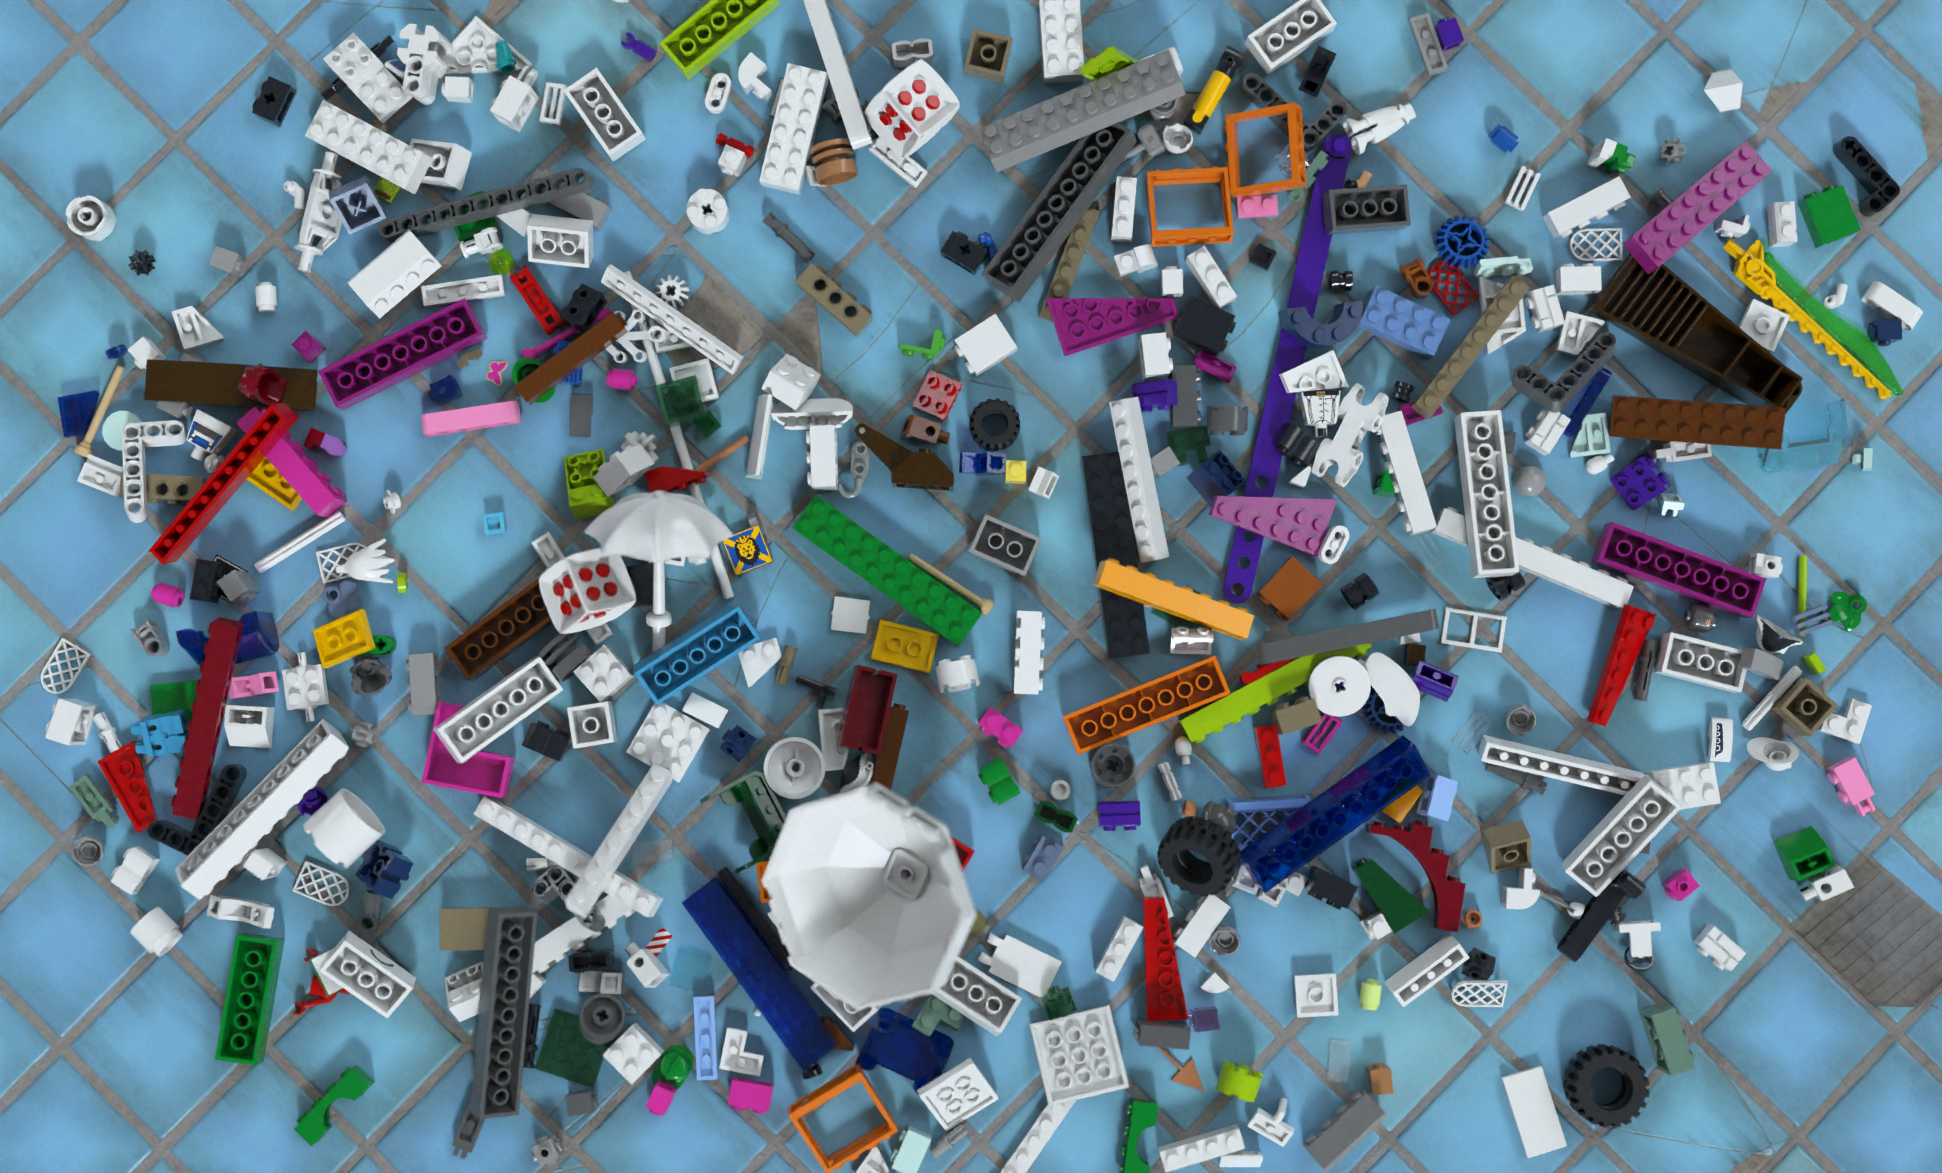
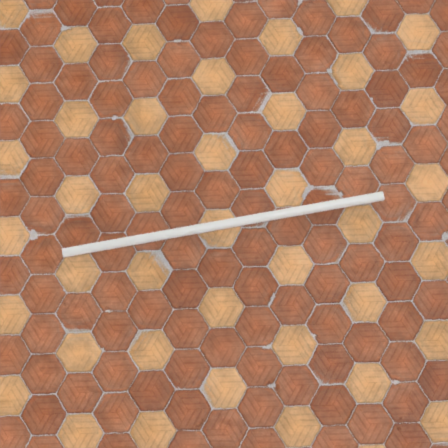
M631 271L624 272L633 279ZM631 304L632 311L638 309ZM640 312L636 314V319L641 317ZM646 318L642 322H637L639 331H649ZM650 339L642 340L682 468L694 470L654 343ZM695 483L690 484L691 496L704 503L699 485ZM717 544L713 549V554L710 556L724 600L734 597Z

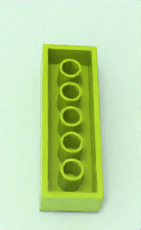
M711 0L659 44L662 51L684 77L689 80L780 5L779 0Z

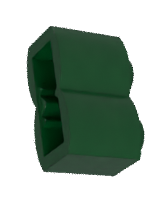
M1045 800L1039 801L1034 815L1040 821L1049 824L1053 823L1056 828L1063 832H1072L1078 820L1070 811L1058 809L1053 803Z

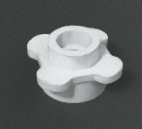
M214 453L207 456L204 462L207 472H215L224 461V457L221 455L217 456Z
M386 490L383 504L386 509H390V512L394 514L396 512L395 509L401 507L400 498L396 492L391 493L389 490Z

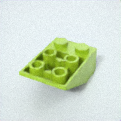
M604 449L564 457L569 507L576 520L600 515L615 505L614 495L608 497L593 478L599 472L598 468L606 463Z

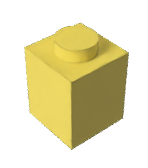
M1006 460L1005 483L1025 484L1027 461Z

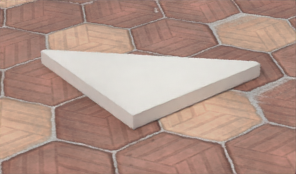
M475 16L451 43L454 47L453 54L444 52L439 57L444 63H451V69L446 75L500 72L499 68L496 67L495 44L498 41L505 40ZM508 43L516 61L515 70H522L525 65L534 69L535 66Z

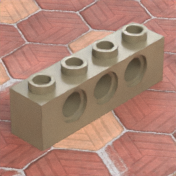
M811 263L795 281L797 286L852 334L858 337L873 320L872 311L864 304L860 306L856 302L857 298L851 292L845 293L841 289L842 285L836 279L832 278L830 280L825 275L827 272L821 266L817 265L815 267ZM818 282L826 283V287L823 290L815 288ZM833 295L841 296V300L838 303H832L830 299ZM848 308L856 309V314L852 317L847 316L845 312Z
M123 471L121 472L119 496L124 497ZM131 472L130 475H136L137 472ZM146 473L147 503L160 504V500H166L167 504L180 505V502H187L188 504L208 479L204 477ZM167 485V492L162 494V487ZM187 486L188 492L183 496L182 489ZM139 489L133 490V491L131 492V494H136V493H138L140 490H139Z

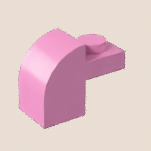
M276 671L233 677L229 698H249L279 692Z

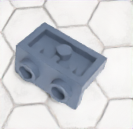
M1042 834L1041 837L1037 836L1031 845L1034 848L1032 853L1025 855L1021 865H1023L1022 871L1044 882L1064 846Z

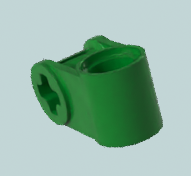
M372 635L376 648L358 656L391 654L396 649V641L391 636Z

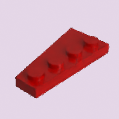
M131 741L97 762L137 832H141L148 828L150 823L158 821L141 757L136 752V741Z

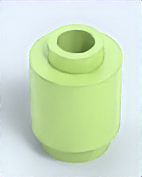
M1366 979V982H1361L1359 999L1361 1008L1377 1010L1378 1005H1380L1382 985L1378 984V980Z

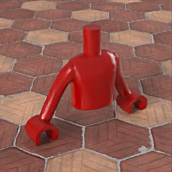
M313 948L305 950L312 953V958L318 956L317 951ZM304 958V961L309 962L312 958ZM314 974L310 994L321 997L308 1002L299 1001L294 1003L301 1006V1011H293V1014L299 1015L304 1013L309 1007L333 1001L337 993L350 994V992L342 989L327 997L316 974Z

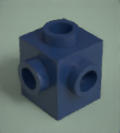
M736 725L732 731L728 729L721 738L724 742L720 749L740 762L750 751L757 739Z

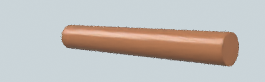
M744 434L697 466L696 470L706 471L750 441L749 438Z

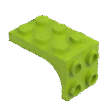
M1112 46L1103 49L1097 57L1088 59L1079 69L1083 76L1094 81L1135 64L1138 60Z

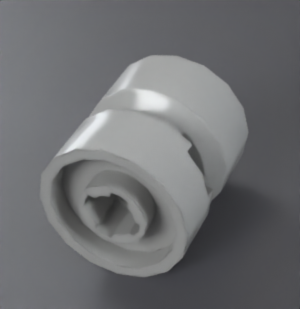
M1177 99L1150 109V115L1158 121L1170 119L1174 113Z

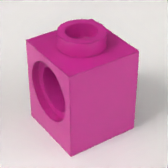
M659 1079L645 1107L655 1115L661 1114L664 1116L678 1088Z

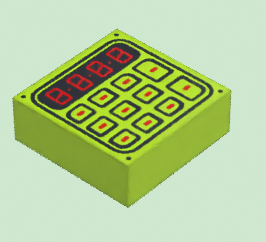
M381 177L374 190L378 198L392 204L401 187Z

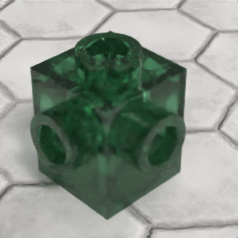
M1058 985L1047 989L1048 993L1041 997L1049 1020L1065 1017L1077 1010L1068 986L1059 988Z

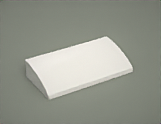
M771 394L758 396L745 476L747 478L762 480L772 416L771 411L774 403L773 395Z

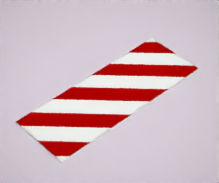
M661 927L645 949H649L657 957L673 935Z

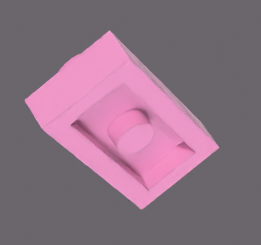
M1277 195L1241 196L1236 198L1237 218L1278 216Z

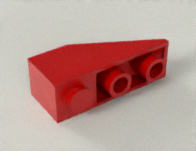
M661 466L645 472L644 476L650 492L662 490L671 493L674 490L678 492L684 491L692 483L696 485L704 483L713 474L712 472Z

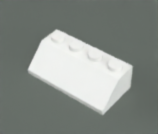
M408 230L347 283L380 319L439 269L441 264L421 241Z

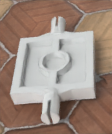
M306 652L297 653L298 666L282 670L287 710H305L306 722L315 721L313 709L329 704L325 668L322 667V664H307Z

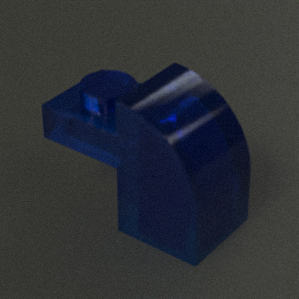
M960 452L959 473L975 475L1005 474L1006 453Z

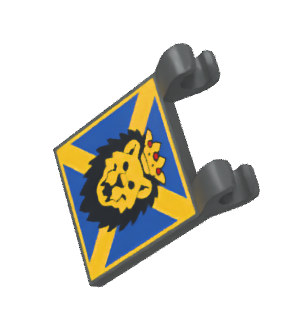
M754 511L746 515L751 525L750 528L734 533L732 537L722 541L735 576L774 562Z

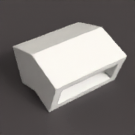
M1038 467L1028 491L1049 499L1059 476L1052 471Z

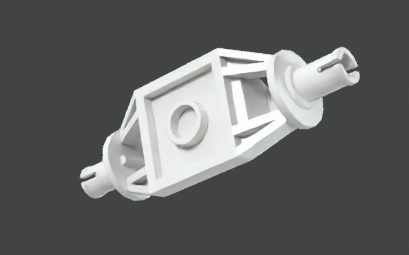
M325 152L322 169H313L312 171L315 175L310 186L299 233V241L294 247L302 252L297 269L304 272H311L314 255H323V251L338 239L342 221L329 200L330 190L326 189L327 179L331 180L333 190L342 186L340 182L341 176L334 172L338 155L332 152ZM315 237L322 238L316 247L312 246Z

